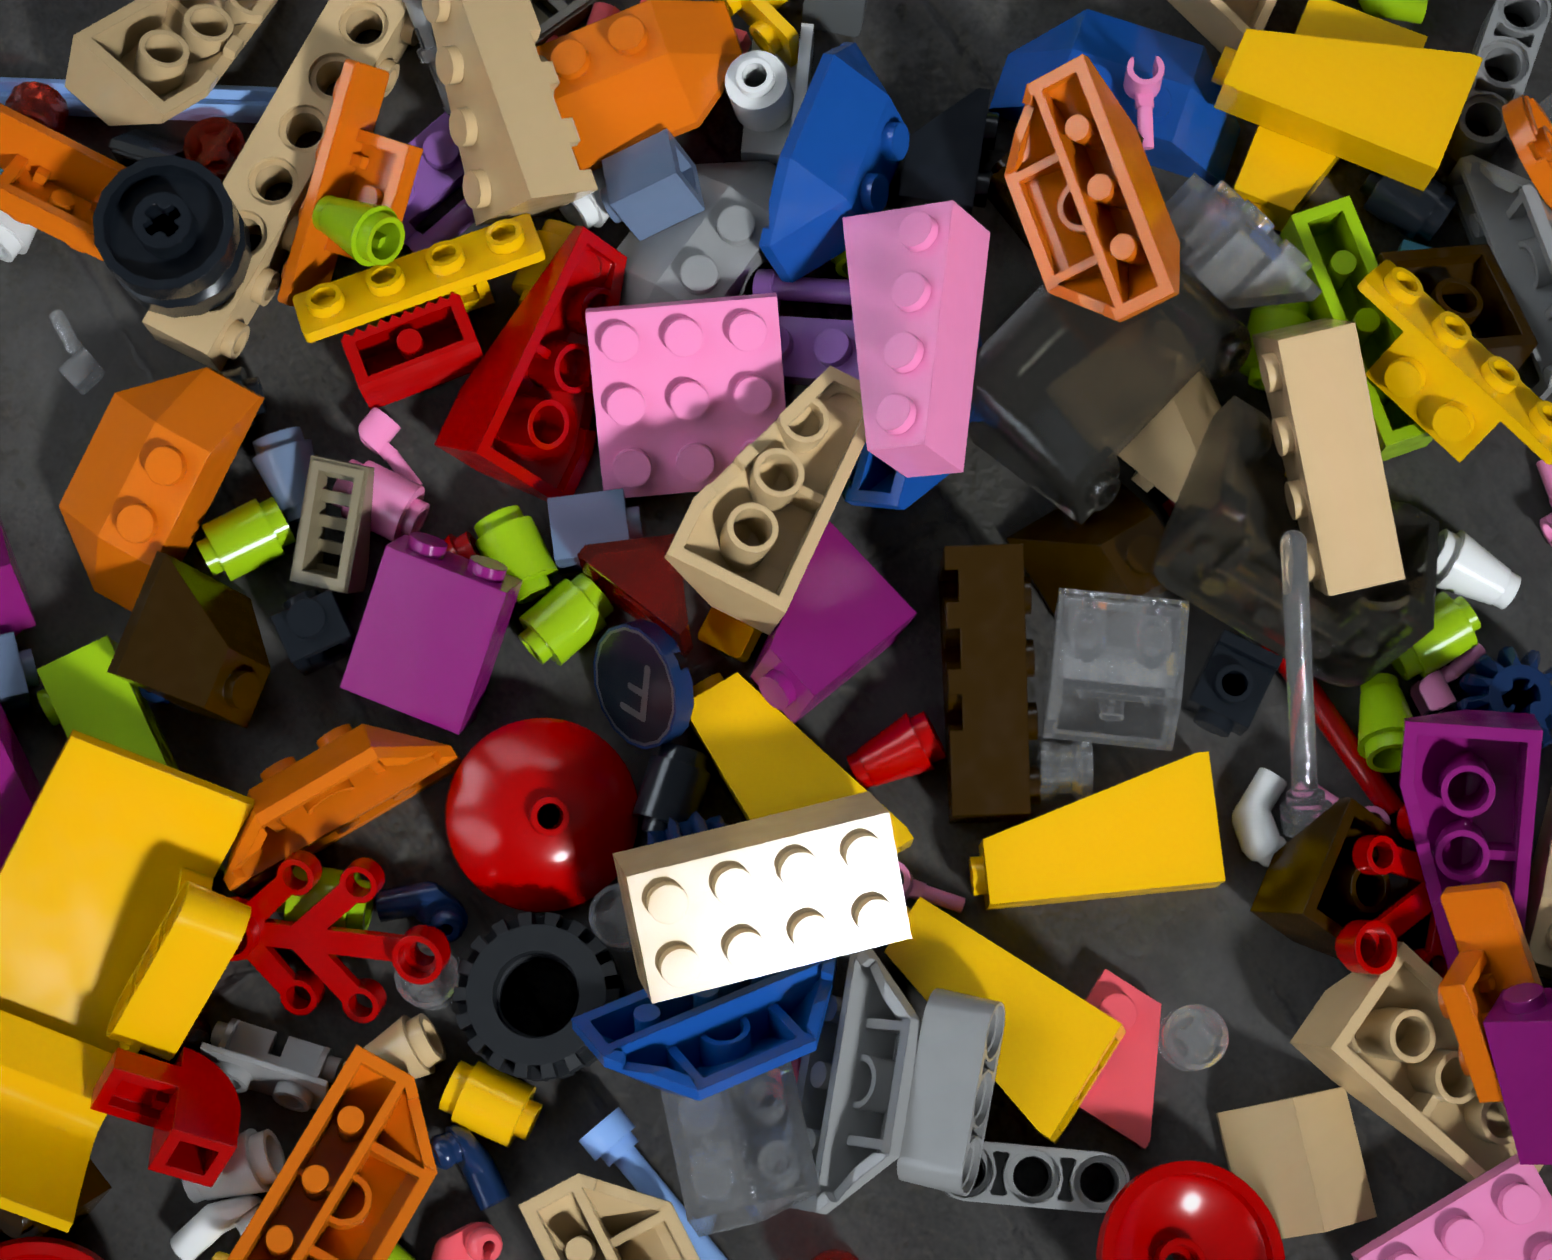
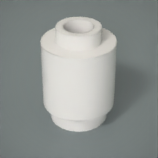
M755 50L740 55L730 64L725 76V87L735 115L740 123L756 132L774 131L785 124L793 111L794 93L785 66L781 60L772 53Z

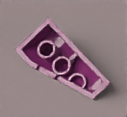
M1465 709L1404 718L1399 785L1448 970L1459 951L1440 900V896L1447 887L1497 881L1505 882L1508 885L1525 934L1543 730L1534 714Z

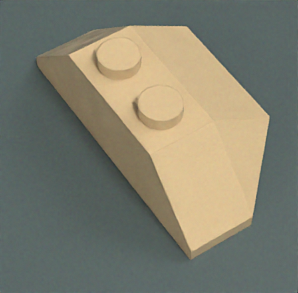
M578 1173L518 1205L545 1260H700L672 1202Z

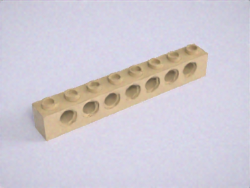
M329 0L222 183L250 231V235L262 236L259 246L251 252L252 258L244 282L224 304L203 315L173 318L148 311L142 323L157 341L218 372L222 371L229 358L234 360L243 351L250 335V327L248 326L259 305L266 306L278 289L281 278L279 270L291 251L299 223V209L306 198L315 167L316 149L320 140L308 148L296 147V141L301 135L310 131L322 133L321 139L323 138L333 103V96L325 94V91L329 85L336 82L340 77L346 59H352L388 71L389 80L384 97L389 95L399 76L400 65L398 63L408 45L416 46L419 43L407 8L402 0ZM376 29L382 32L371 43L359 44L355 42L357 36L365 30ZM275 184H292L291 191L286 197L277 201L265 199L267 191Z

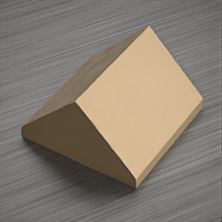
M1343 1087L1216 1113L1229 1171L1245 1181L1260 1196L1276 1222L1281 1239L1328 1232L1377 1217L1347 1092Z

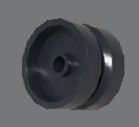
M174 155L144 158L120 170L101 192L93 215L95 245L106 266L119 280L128 295L148 311L173 318L203 315L224 304L244 282L252 258L250 231L221 180L199 162Z

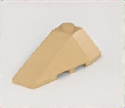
M135 0L73 35L64 87L108 126L162 124L209 95L278 0Z

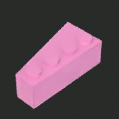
M954 200L843 217L867 451L907 478L964 472L990 232Z

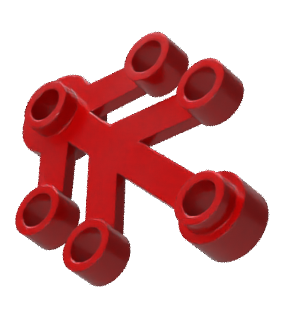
M1404 804L1397 815V827L1405 839L1414 841ZM1365 835L1360 837L1354 844L1352 851L1353 862L1358 871L1366 875H1387L1392 873L1421 882V884L1374 920H1355L1348 923L1340 931L1335 941V951L1338 959L1348 970L1354 973L1382 974L1388 971L1397 957V938L1431 912L1425 948L1417 949L1414 952L1428 965L1430 960H1432L1433 970L1444 978L1448 968L1418 853L1397 846L1393 839L1386 835ZM1375 846L1377 847L1379 854L1378 861L1376 864L1374 863L1372 857L1373 849Z
M298 850L291 853L279 865L277 876L250 900L236 896L228 897L251 907V915L246 931L230 961L248 960L280 994V1000L285 1009L295 1015H307L317 1007L325 995L324 984L342 1002L344 1013L354 1022L369 1023L385 1007L387 995L383 986L370 978L358 979L336 955L390 961L399 976L410 983L418 985L434 981L450 960L451 948L445 934L433 926L417 925L408 929L404 935L331 926L354 905L369 902L382 889L385 883L384 871L376 861L370 858L354 860L341 874L339 884L296 921L271 919L269 917L291 895L302 896L307 894L321 879L322 865L318 858L308 851ZM291 866L301 867L306 872L308 881L298 879L293 874ZM354 873L365 875L370 881L371 888L361 887L355 881ZM417 942L428 946L435 956H428L422 953ZM273 947L292 949L313 972L307 970L294 972ZM294 986L306 989L310 994L311 1000L299 997ZM356 994L367 996L371 1000L373 1007L368 1008L361 1005L356 998Z

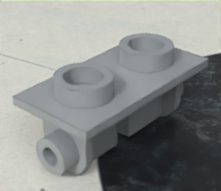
M232 1018L229 1023L217 1021L211 1034V1044L202 1042L200 1047L201 1054L222 1069L231 1080L237 1093H243L250 1089L272 1096L279 1105L297 1112H306L310 1108L315 1110L319 1108L329 1091L328 1082L334 1083L342 1069L343 1059L333 1056L332 1048L289 1036L281 1056L278 1057L270 1054L277 1039V1032Z

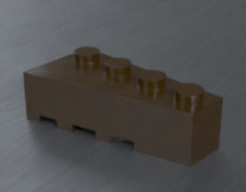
M1023 543L944 546L938 571L949 824L1026 821L1031 814V804H1041V773L1039 765H1029V741L1038 739V712L1036 702H1028L1027 677H1034L1035 651L1033 639H1026L1025 614H1031L1032 591L1030 576H1024Z

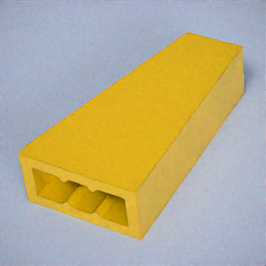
M1308 0L1294 33L1424 48L1428 36L1332 0ZM1258 125L1224 210L1236 214L1237 220L1250 228L1262 231L1272 228L1282 232L1290 216L1296 214L1341 158Z
M1246 29L1238 49L1235 50L1225 46L1211 82L1222 87L1214 108L1424 191L1440 166L1483 58L1463 52Z
M738 672L725 680L721 673H716L693 686L694 708L689 724L747 821L867 792L863 786L781 711L771 706L763 695ZM889 811L896 852L898 854L909 848L914 838L909 829Z
M1209 751L1191 754L984 838L979 845L980 856L969 857V872L973 896L984 895L986 910L1216 888L1226 880Z
M919 897L912 909L906 906L912 938L890 943L884 952L926 1001H928L933 990L940 988L995 1000L1004 1004L1005 1026L995 1081L1033 1126L1045 1138L1056 1144L1126 1033L1122 1023L927 900Z

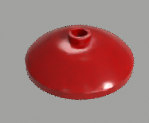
M524 719L509 723L492 731L478 741L462 759L452 777L445 803L446 834L450 849L460 869L484 894L497 902L519 910L531 912L560 911L586 902L604 890L616 878L617 872L613 853L633 849L637 836L639 818L632 815L637 800V793L624 761L596 733L581 725L561 719ZM552 803L558 808L560 818L554 827L545 829L539 824L537 814L543 805Z
M1190 1160L1157 1165L1145 1170L1129 1181L1118 1192L1104 1216L1096 1251V1260H1166L1168 1255L1172 1256L1174 1260H1285L1280 1232L1272 1214L1260 1196L1245 1181L1232 1172L1211 1163Z

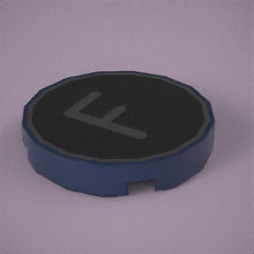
M643 619L609 628L598 641L593 665L594 685L601 709L612 728L627 743L642 749H649L670 743L673 738L679 737L689 726L694 708L693 681L688 667L680 669L678 660L674 655L681 652L676 641L658 624Z

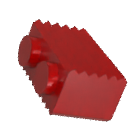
M451 292L449 299L440 296L436 304L428 301L425 308L415 306L413 313L404 310L401 318L392 315L389 322L380 319L377 327L368 324L365 332L356 328L353 336L344 333L341 339L359 390L370 410L374 407H383L471 373L484 356L461 296L454 292Z

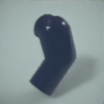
M433 881L382 889L375 896L377 913L381 923L415 917L423 925L433 926L441 930L449 943L457 941L468 924V915L463 904L442 886Z
M460 1125L446 1126L445 1133L437 1134L430 1139L435 1164L439 1168L447 1170L458 1163L480 1211L486 1210L510 1197V1193L493 1157L468 1128Z

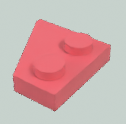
M1104 969L1085 998V1001L1122 1023L1126 1033L1078 1109L1140 1149H1146L1151 1140L1162 1004L1114 973Z

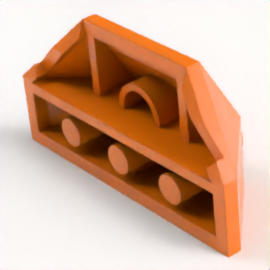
M646 0L536 47L539 55L544 56L548 61H553L560 81L554 91V99L562 119L573 117L581 139L577 146L572 147L579 169H591L592 171L603 167L601 160L666 128L676 137L700 127L726 88L725 76L730 64L743 54L725 2L690 0Z
M1081 54L1026 84L1022 100L1025 106L1015 129L1004 178L1047 292L1118 322H1123L1178 295L1180 282L1179 238L1136 127L1089 57Z
M210 367L114 393L59 504L60 511L95 592L132 612L157 551L166 553L181 562L183 561L265 397Z
M363 723L354 729L350 724H344L332 729L317 740L318 750L299 761H296L294 756L272 764L260 774L263 782L249 789L247 797L254 799V806L233 842L223 877L224 882L230 891L240 896L246 895L275 878L279 865L291 853L304 850L314 855L454 773L462 761L460 756L451 745Z
M356 1044L227 1260H388L437 1176V1168L415 1078Z

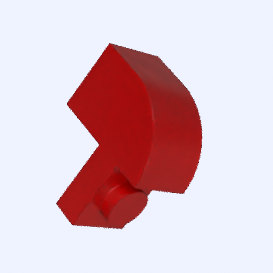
M186 1047L182 1049L174 1064L121 1048L115 1050L93 1088L90 1109L154 1128L148 1170L212 1188L237 1149L241 1107L238 1094L231 1080L210 1059Z

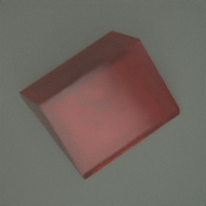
M675 534L585 545L577 554L583 573L599 587L610 601L632 618L658 624L673 637L681 651L678 653L686 658L693 649L685 579L664 558Z

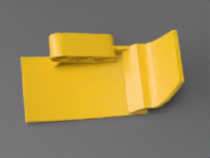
M72 730L0 870V1209L68 1233L74 1222L94 1141L107 1116L105 1113L90 1109L93 1088L117 1048L137 1054L139 1050L170 1061L179 1050L244 936L251 915V907L212 891V885L219 867L254 806V799L76 730Z

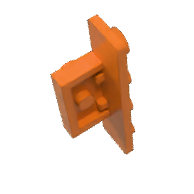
M346 59L341 75L333 89V103L324 135L316 149V163L307 195L299 209V223L290 255L282 269V283L277 297L279 303L294 307L292 300L294 295L310 290L321 283L331 282L338 255L353 259L323 232L316 229L313 224V210L317 202L324 196L333 195L340 198L387 206L395 212L401 222L403 221L423 149L373 133L389 80L388 71L352 59Z
M0 103V168L4 170L0 175V210L20 223L29 224L65 242L69 247L78 252L87 253L104 261L94 242L93 215L103 189L126 166Z
M1497 881L1447 887L1440 896V900L1459 953L1438 986L1439 1007L1442 1015L1451 1021L1459 1043L1458 1055L1461 1069L1467 1077H1471L1479 1102H1503L1483 1021L1503 989H1508L1522 983H1537L1541 986L1542 983L1508 885L1505 882Z

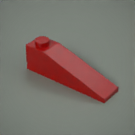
M575 226L461 387L434 445L479 473L546 502L547 498L574 495L593 454L597 433L596 431H590L594 395L585 312L588 308L619 306L627 257L584 226Z

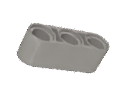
M1496 0L1481 25L1471 53L1482 57L1483 60L1446 149V152L1453 160L1458 162L1462 157L1474 155L1487 161L1493 156L1508 134L1503 119L1502 106L1522 96L1525 91L1550 19V0ZM1512 13L1518 15L1525 21L1527 27H1517L1511 24L1505 17V14ZM1485 67H1496L1502 70L1507 76L1508 81L1501 82L1491 78L1486 72ZM1465 121H1478L1487 128L1490 136L1481 137L1475 135L1468 129Z
M936 988L931 993L922 1019L901 1152L897 1160L899 1180L965 1197L971 1192L981 1162L1004 1033L1005 1007L1002 1002Z
M984 1141L981 1156L982 1176L978 1184L972 1188L966 1197L945 1191L942 1192L951 1198L961 1201L1106 1213L1118 1192L1130 1181V1177L1122 1161L1114 1155L1104 1152ZM1025 1157L1037 1158L1047 1169V1184L1042 1192L1035 1196L1022 1194L1014 1184V1168ZM1092 1163L1103 1164L1110 1170L1113 1176L1114 1185L1112 1192L1106 1199L1100 1202L1089 1200L1084 1196L1080 1187L1081 1174Z

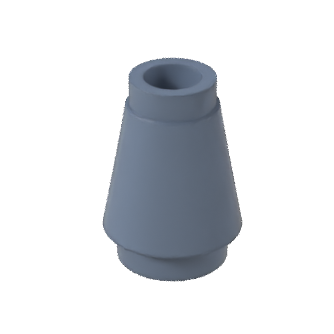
M291 427L270 433L253 441L252 444L257 456L251 459L281 512L284 513L288 525L299 523L310 456L314 455L312 440L304 439L301 427Z

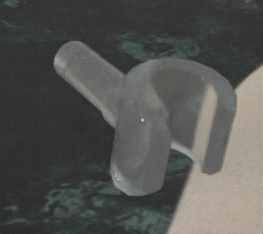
M62 310L53 311L49 315V319L64 348L71 355L57 370L82 395H85L103 379L105 371L89 351L84 348L81 341L78 340Z

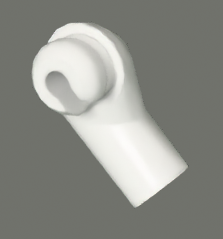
M1260 767L1233 810L1232 825L1241 850L1251 861H1257L1264 867H1269L1274 853L1287 843L1280 836L1271 810L1287 786V782L1276 773Z
M249 1194L207 1204L170 1239L173 1251L182 1260H196L225 1232L236 1227L241 1236L263 1199Z

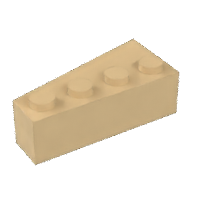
M422 0L423 12L426 19L432 24L437 47L435 58L436 72L439 80L445 85L451 111L449 117L450 135L455 145L459 147L465 174L462 184L463 194L466 203L473 210L476 226L493 224L499 220L510 219L525 213L530 214L531 218L543 217L597 191L598 187L592 170L579 169L572 149L573 146H577L581 141L573 117L562 119L555 102L554 91L560 81L553 61H548L544 56L539 55L535 46L541 28L531 0Z
M1323 318L1253 334L1252 339L1272 415L1274 442L1279 455L1283 459L1288 480L1284 485L1286 502L1292 519L1298 520L1303 544L1297 546V556L1305 582H1313L1315 589L1329 597L1404 580L1405 574L1356 323Z

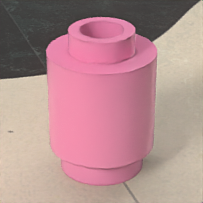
M355 459L350 460L349 462L374 467L371 531L392 542L404 534L410 536L411 532H419L430 509V504L423 501L425 488L371 460L364 464ZM337 479L332 490L351 494L353 482ZM332 504L340 508L341 516L347 519L349 507Z

